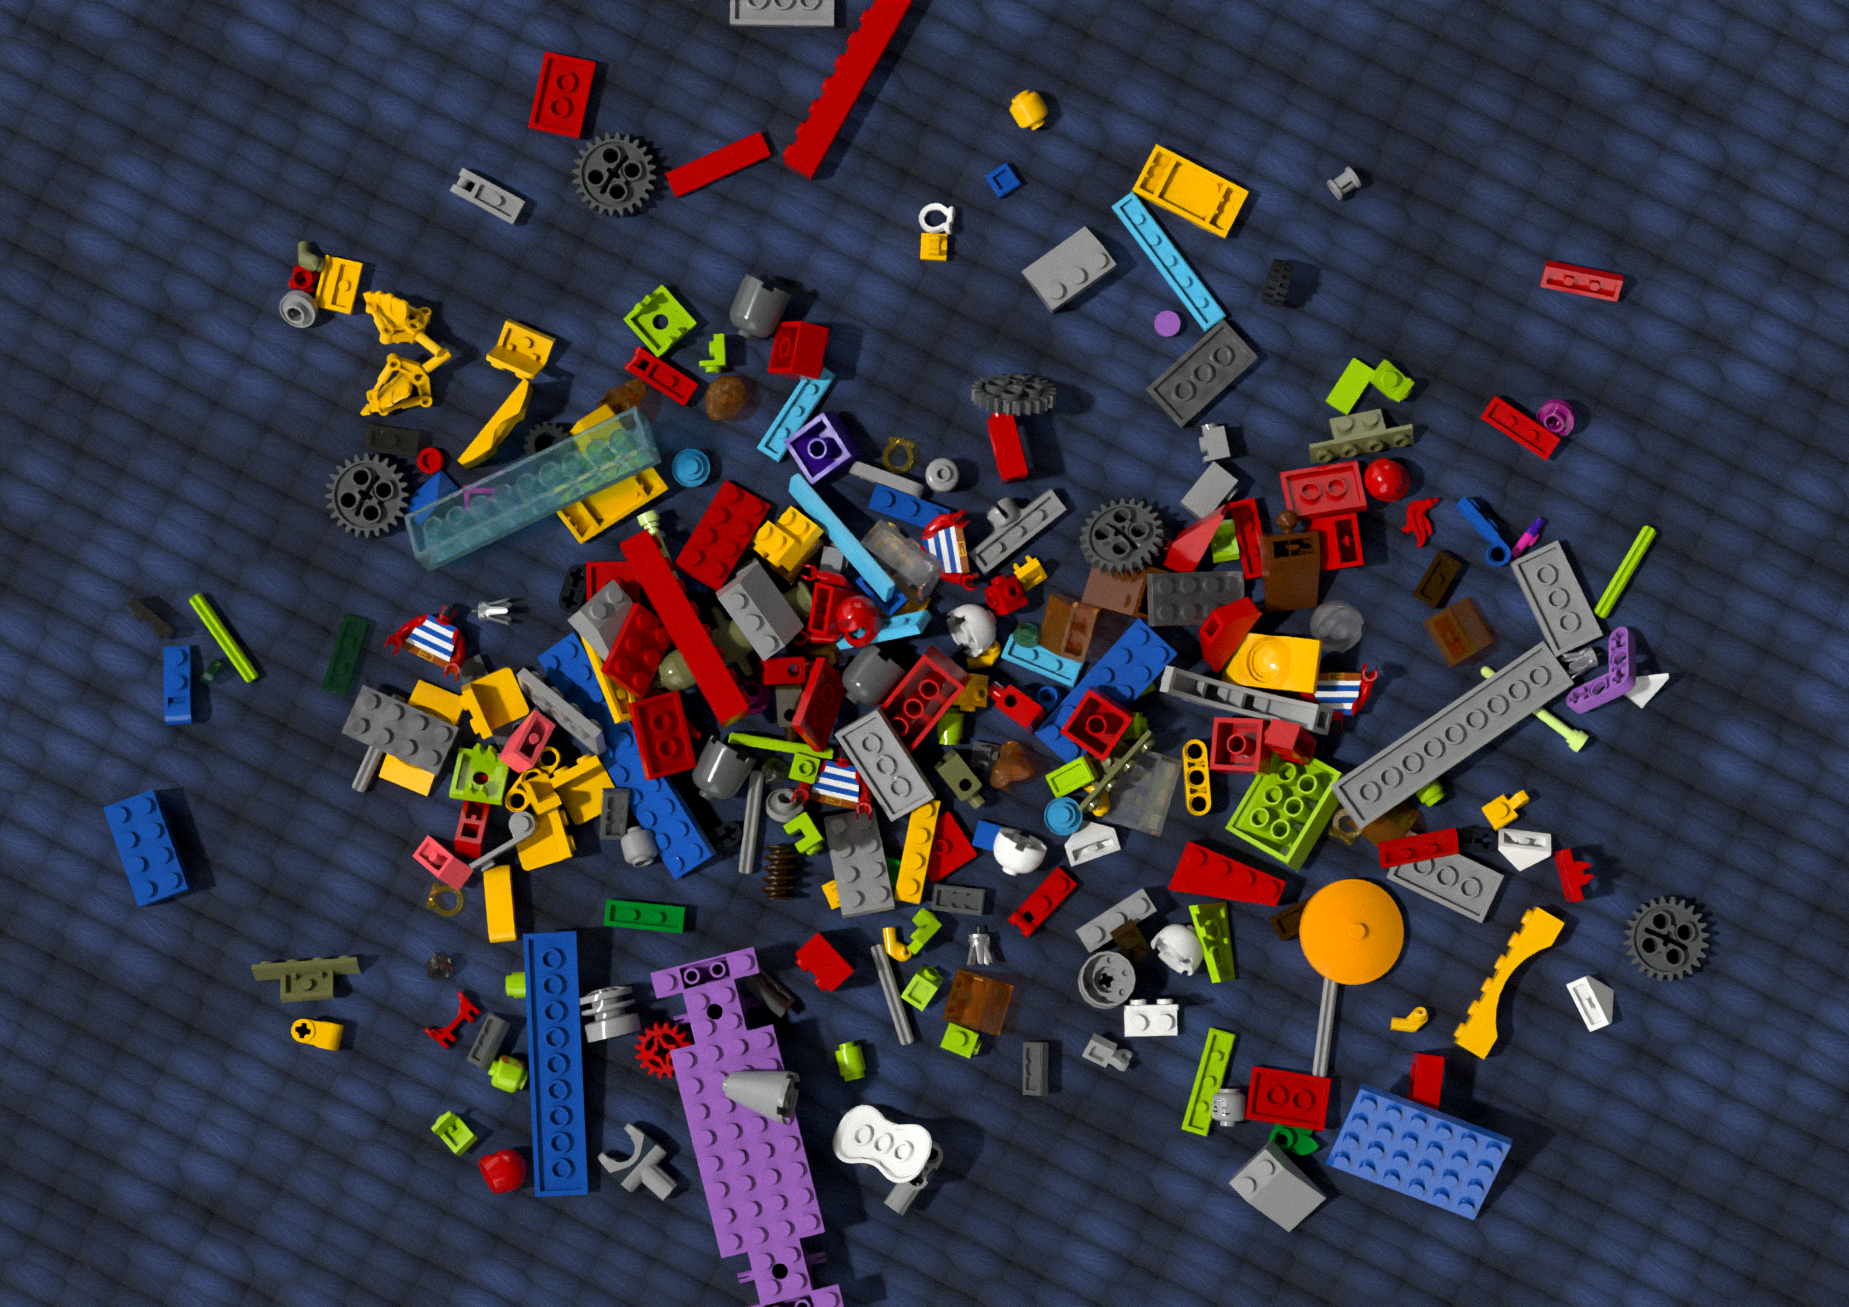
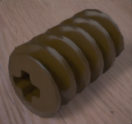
M765 846V849L772 852V854L764 856V860L770 862L771 865L763 867L764 871L770 873V875L762 877V881L769 884V886L761 888L762 892L768 894L767 897L763 898L794 899L793 895L787 893L788 890L795 888V885L788 882V880L796 877L795 874L789 872V869L796 868L797 864L790 861V859L796 858L798 855L790 851L794 847Z

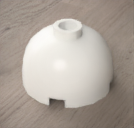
M965 604L947 614L951 616L947 619L950 634L958 646L962 642L967 648L964 653L973 658L991 647L996 638V619L991 611H986L983 607L976 604Z
M1002 827L996 835L993 845L994 856L997 862L1003 866L1002 870L1007 874L1017 876L1018 873L1026 874L1039 867L1046 855L1047 846L1031 835L1029 839L1019 835L1022 831Z
M1179 924L1166 926L1151 941L1152 949L1154 950L1157 946L1160 951L1158 957L1170 968L1181 974L1186 970L1188 971V976L1192 975L1203 960L1202 944L1196 929L1190 925L1187 927Z

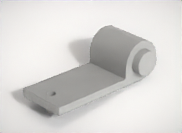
M530 811L514 813L509 820V828L514 838L469 864L471 869H477L482 866V872L495 865L494 858L536 834L540 825L538 817Z

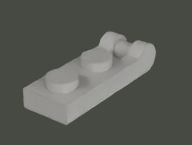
M462 168L459 173L460 178L456 185H452L450 192L514 226L526 202ZM469 182L475 184L471 193L465 190Z

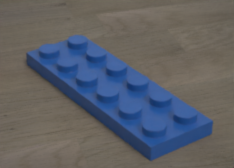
M1139 617L1038 727L1034 734L1067 764L1084 756L1088 751L1061 734L1060 731L1088 689L1093 685L1128 708L1179 652Z

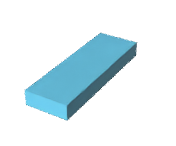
M1012 633L1001 655L1002 659L1072 688L1083 666L1082 662L1036 643L1032 646H1023L1015 640V636Z

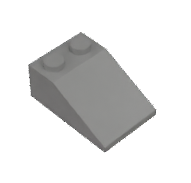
M612 579L567 621L605 661L633 602Z
M1272 1140L1245 1163L1229 1182L1249 1204L1288 1232L1327 1198Z

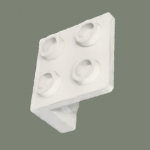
M1130 999L1129 1005H1124V1036L1178 1035L1177 1010H1179V1004H1173V999H1156V1004H1146L1145 999Z

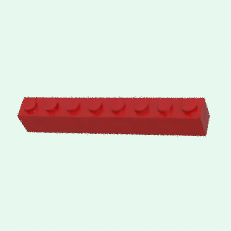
M874 0L875 2L871 9L866 8L859 20L862 23L858 32L853 31L846 43L849 45V48L845 55L840 53L834 64V67L837 69L832 77L827 76L821 87V90L824 92L820 99L815 98L808 110L811 113L807 122L802 121L795 133L798 138L794 145L789 143L782 157L785 158L784 164L786 167L811 181L814 179L914 0Z
M645 529L621 542L619 545L622 553L721 727L724 729L751 714L749 705L752 702L745 690L740 692L736 683L739 682L736 673L732 667L730 669L726 668L723 662L726 659L725 654L719 645L714 647L710 640L714 636L707 623L701 624L697 616L701 613L694 600L689 602L686 598L685 593L688 590L682 579L676 580L672 571L675 570V567L670 558L662 556L659 549L663 547L657 535L653 534L651 536L648 529Z

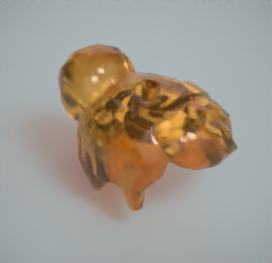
M734 375L718 377L709 384L704 404L706 413L711 420L727 421L733 419L745 406L747 396L744 392L745 385L741 379L736 378Z
M639 379L628 380L624 385L611 387L597 405L601 407L608 403L624 426L629 427L637 420L640 412V400L646 395V387Z
M1009 741L1001 746V757L993 766L990 784L997 789L1000 788L1010 792L1007 785L1009 782L1020 781L1034 775L1033 766L1023 755V750L1019 743Z

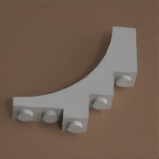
M1167 665L1161 680V692L1182 698L1196 705L1220 709L1249 718L1265 719L1270 722L1272 718L1299 724L1308 732L1328 735L1334 710L1318 704L1237 686Z

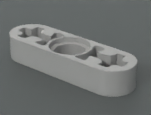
M853 461L849 471L851 475L919 499L925 487L917 482L858 461Z

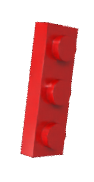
M1546 260L1540 280V287L1617 302L1623 284V275Z
M1496 395L1480 417L1544 460L1548 459L1561 440L1559 436L1550 432L1544 426Z
M1255 498L1228 503L1231 519L1235 523V534L1245 580L1262 577L1259 534L1263 533Z
M1456 828L1378 842L1381 869L1459 854Z

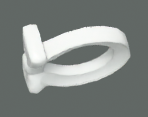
M938 203L925 206L919 214V223L922 229L929 233H939L945 230L946 234H951L952 224L956 215L955 208L950 206L947 209ZM931 211H941L947 216L946 222L936 227L928 226L925 223L926 215Z

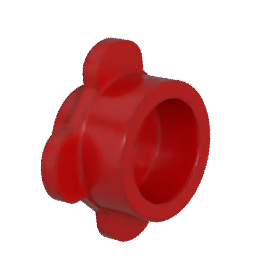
M300 265L295 266L292 279L289 281V287L293 290L299 289L307 294H311L314 290L313 284L319 278L318 272L306 270L300 267ZM303 277L306 278V281H305V282H302V281H301V279H302Z

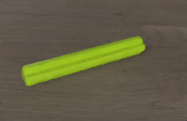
M1648 525L1643 526L1595 607L1593 613L1602 619L1607 618L1655 537L1656 530Z
M201 593L192 596L189 599L190 604L247 683L254 681L259 676L257 671Z

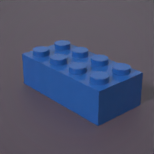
M150 790L103 807L138 907H145L193 889L158 790Z

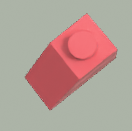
M534 710L510 736L498 759L517 773L534 767L556 724Z
M429 835L413 854V857L437 878L457 891L460 890L474 871L463 860Z

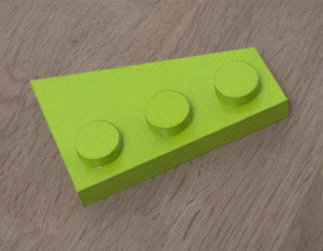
M1226 901L1189 906L1198 938L1202 944L1204 958L1212 983L1235 980Z

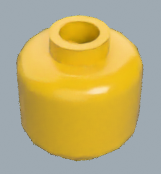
M1025 90L1011 100L1013 104L1010 106V112L1020 128L1031 127L1032 130H1035L1045 123L1044 117L1048 113V108L1037 92Z

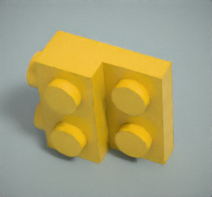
M790 506L775 525L767 521L751 541L756 544L753 549L779 569L782 565L791 571L824 531Z

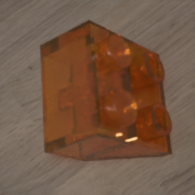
M1050 593L1037 644L1057 656L1084 663L1089 655L1101 607Z
M1469 597L1462 599L1422 622L1448 668L1494 642Z
M957 969L942 1019L999 1037L1014 986Z

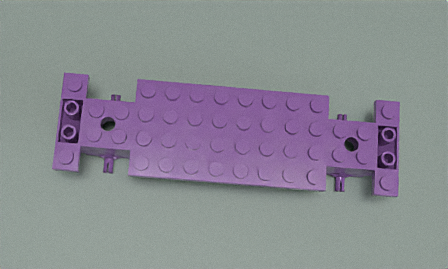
M754 947L650 973L657 999L683 992L688 1013L673 1016L674 1021L684 1019L675 1022V1025L677 1023L680 1026L691 1024L695 1044L670 1050L721 1258L748 1252L752 1270L737 1273L738 1278L749 1276L739 1279V1283L742 1284L755 1280L760 1300L759 1304L748 1307H844L839 1283L814 1289L811 1274L812 1265L827 1262V1258L823 1257L826 1256L825 1251L809 1255L805 1249L803 1238L825 1232V1227L795 1109L791 1118H785L787 1121L786 1125L779 1124L727 1098L726 1092L722 1090L725 1077L730 1076L733 1071H785L774 1025L750 1030L747 1008L763 1005L762 1002L752 1003L751 1001L758 1000L756 996L745 998L739 988L737 978L760 973ZM712 1004H718L722 1007L723 1013L719 1019H713L709 1016L708 1009ZM778 1263L784 1264L788 1269V1274L782 1278L777 1277L773 1273L774 1265Z

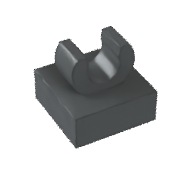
M974 741L969 767L995 772L1000 746Z

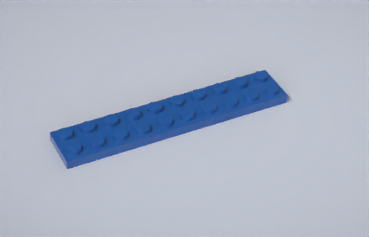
M577 631L572 632L538 656V660L556 689L564 696L563 700L569 705L571 703L576 704L583 711L582 715L588 720L592 718L602 726L607 750L599 758L618 788H629V807L642 828L654 834L658 853L675 880L715 855L717 852L670 776L667 775L652 780L645 779L632 720L615 724L580 634Z
M576 930L523 933L535 1197L588 1194L577 933Z

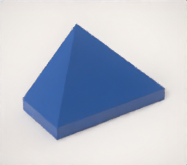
M439 470L405 501V503L410 505L406 509L421 524L459 488L442 470Z
M862 576L855 581L889 618L909 601L895 586L892 598L884 602Z

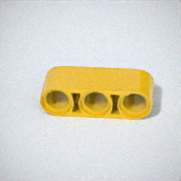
M1194 739L1188 741L1182 748L1185 798L1189 813L1194 816H1201L1206 814L1211 808L1208 757L1205 744L1200 740ZM1192 744H1196L1201 748L1202 753L1198 759H1192L1188 756L1187 749ZM1197 770L1203 774L1204 780L1202 784L1194 785L1190 782L1189 776L1192 771ZM1195 797H1202L1205 800L1206 806L1201 812L1195 811L1192 808L1191 803Z
M548 746L544 747L534 767L523 771L505 797L506 807L510 811L515 813L526 811L531 806L522 782L526 781L528 775L533 772L539 775L545 772L548 774L549 779H551L554 775L553 772L559 768L562 762L561 753L557 749ZM548 751H552L556 755V761L551 766H546L542 761L543 755ZM519 793L524 796L525 803L521 808L517 809L512 806L511 799L515 794Z
M511 865L492 866L483 871L490 943L517 941Z

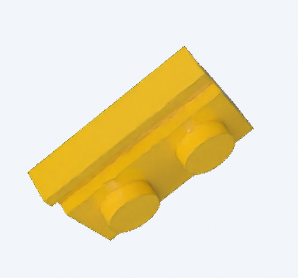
M326 255L324 260L325 267L321 272L315 302L320 308L352 315L364 265L363 263Z

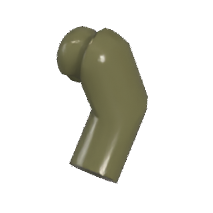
M307 241L298 243V263L300 267L312 272L323 271L325 261L323 258H318L317 255L311 253L310 243Z

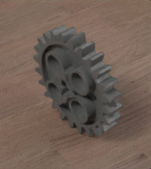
M616 132L614 139H611L609 134L606 133L605 141H601L596 136V145L593 146L587 142L589 150L587 152L579 150L583 159L574 160L575 164L580 167L579 169L572 170L574 175L579 176V178L572 181L573 184L581 185L576 190V194H585L581 200L582 203L586 204L591 201L589 209L593 211L599 207L600 216L606 210L609 211L610 218H613L615 211L619 212L621 218L624 217V210L626 209L631 214H634L633 206L637 205L642 209L643 206L640 200L643 198L649 201L650 197L646 192L655 191V188L649 184L650 182L657 181V177L650 174L657 170L656 165H648L653 160V156H644L648 150L647 147L638 149L640 141L637 139L631 144L630 135L628 134L624 140H621L619 132ZM610 151L618 154V159L614 163H607L604 160L605 155ZM628 156V161L618 171L620 178H613L605 194H600L601 190L611 180L609 172L615 173L621 165L623 158ZM631 166H636L640 169L639 174L634 178L626 176V170ZM601 173L603 175L602 182L597 185L590 183L592 174ZM616 187H621L625 190L624 196L620 199L611 197V192Z
M997 373L996 377L988 375V378L980 377V381L975 380V383L972 384L971 400L974 401V405H979V408H986L988 412L995 410L996 414L1005 413L1008 416L1010 414L1020 416L1021 413L1031 415V412L1040 414V410L1048 411V408H1053V404H1056V388H1054V384H1048V380L1041 381V377L1031 378L1032 375L1024 376L1021 373H1007V375Z
M365 453L364 460H362L356 454L354 455V463L349 459H345V468L336 466L339 471L338 476L330 474V477L335 482L334 484H326V487L332 489V493L325 495L326 498L332 499V503L328 504L326 508L335 510L330 517L332 519L340 518L337 523L338 527L347 524L346 533L350 534L355 529V536L360 537L364 531L366 538L369 539L372 536V531H374L377 537H381V529L390 533V524L399 526L400 524L396 518L398 516L406 517L401 509L410 507L409 504L404 502V498L411 497V494L404 492L403 489L410 485L405 482L401 483V480L406 475L405 473L396 474L399 466L395 464L389 467L390 459L386 458L381 463V455L376 454L374 459L371 460L370 454ZM362 471H366L369 475V479L364 485H360L357 480L359 473ZM377 475H379V476H380V479H379V481L374 485L375 478H376ZM384 484H389L391 494L383 498L380 495V488ZM365 491L370 492L373 496L372 500H366L363 493ZM349 494H353L356 498V503L351 508H347L345 505V498ZM363 504L360 515L356 516L357 510H359ZM371 507H376L379 513L378 517L370 521L367 517V512Z
M1121 498L1120 503L1116 505L1111 500L1110 507L1108 508L1101 504L1102 511L1100 513L1092 511L1094 519H1085L1088 527H1081L1083 535L1079 537L1082 544L1080 547L1086 561L1091 563L1093 569L1099 567L1101 574L1108 570L1110 576L1113 577L1116 571H1119L1121 577H1124L1125 571L1129 570L1134 575L1136 567L1143 571V563L1147 562L1152 565L1151 556L1159 557L1158 548H1164L1162 539L1165 538L1162 520L1158 512L1154 513L1152 506L1146 508L1144 501L1136 505L1134 498H1132L1129 504H1126L1124 498Z
M1659 896L1658 904H1656L1653 898H1650L1649 907L1643 903L1639 904L1641 913L1631 912L1635 917L1634 921L1626 920L1631 929L1623 931L1624 934L1629 936V939L1623 941L1622 944L1630 945V949L1625 952V955L1633 954L1634 958L1630 961V964L1639 963L1637 971L1640 973L1647 969V978H1651L1656 973L1657 981H1662L1663 976L1666 975L1668 982H1672L1673 974L1678 979H1683L1682 971L1692 974L1691 965L1701 966L1696 960L1697 957L1706 958V955L1701 952V948H1707L1709 945L1702 942V938L1708 937L1709 934L1702 933L1701 929L1707 926V923H1698L1702 914L1693 915V905L1685 909V900H1680L1676 905L1675 897H1670L1668 903H1666L1664 896ZM1657 914H1661L1665 918V925L1661 929H1657L1653 924V918ZM1681 925H1685L1689 929V936L1685 940L1680 939L1677 935V930ZM1647 927L1658 934L1666 935L1669 933V939L1686 945L1687 950H1683L1671 943L1662 945L1663 940L1661 938L1646 933L1644 929ZM1646 938L1652 939L1655 945L1650 953L1645 952L1642 948V943ZM1671 949H1675L1679 956L1674 964L1669 963L1666 958L1667 952Z

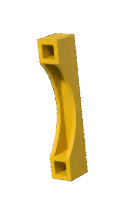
M1534 907L1532 910L1528 909L1520 921L1524 925L1519 933L1515 931L1507 943L1510 946L1505 956L1501 954L1494 965V968L1497 969L1492 978L1487 977L1480 989L1483 991L1479 1001L1474 1000L1467 1011L1470 1014L1465 1024L1461 1022L1454 1032L1453 1036L1457 1037L1454 1043L1481 1059H1485L1498 1037L1496 1008L1506 980L1514 969L1527 957L1539 950L1552 946L1565 924L1539 907Z

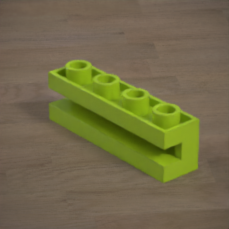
M804 812L783 826L791 837L801 831L805 835V838L795 843L796 848L801 854L807 853V855L811 856L823 848L821 843L825 839L807 812Z

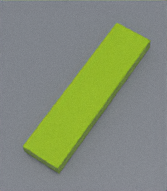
M733 731L729 734L728 743L789 753L796 752L827 759H833L834 756L833 747L826 746L824 753L814 752L807 743L785 741L783 739Z
M1209 1028L1182 1123V1130L1207 1136L1212 1120V1096L1215 1093H1219V1088H1221L1235 1034Z

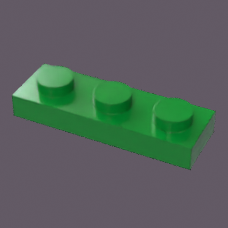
M607 899L604 926L683 934L686 907Z

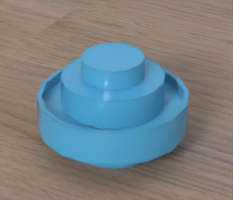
M686 449L675 456L672 463V473L680 485L687 488H695L702 485L708 479L710 463L701 451Z
M1059 797L1052 800L1047 805L1044 813L1046 826L1051 832L1059 836L1074 834L1083 823V812L1077 808L1079 804L1069 797Z

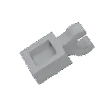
M1094 1033L1082 1056L1105 1068L1109 1063L1118 1070L1125 1071L1133 1054L1126 1049L1116 1050L1117 1044Z

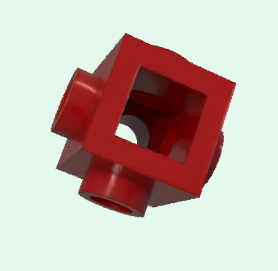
M1002 574L990 580L992 585L983 588L986 602L992 608L995 618L1029 604L1024 594L1023 585L1016 575L1006 578L1005 574Z

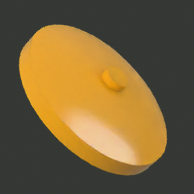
M1345 879L1322 887L1311 897L1301 916L1299 936L1305 957L1319 974L1336 983L1358 985L1376 980L1393 966L1402 948L1404 926L1396 903L1382 888L1364 880Z

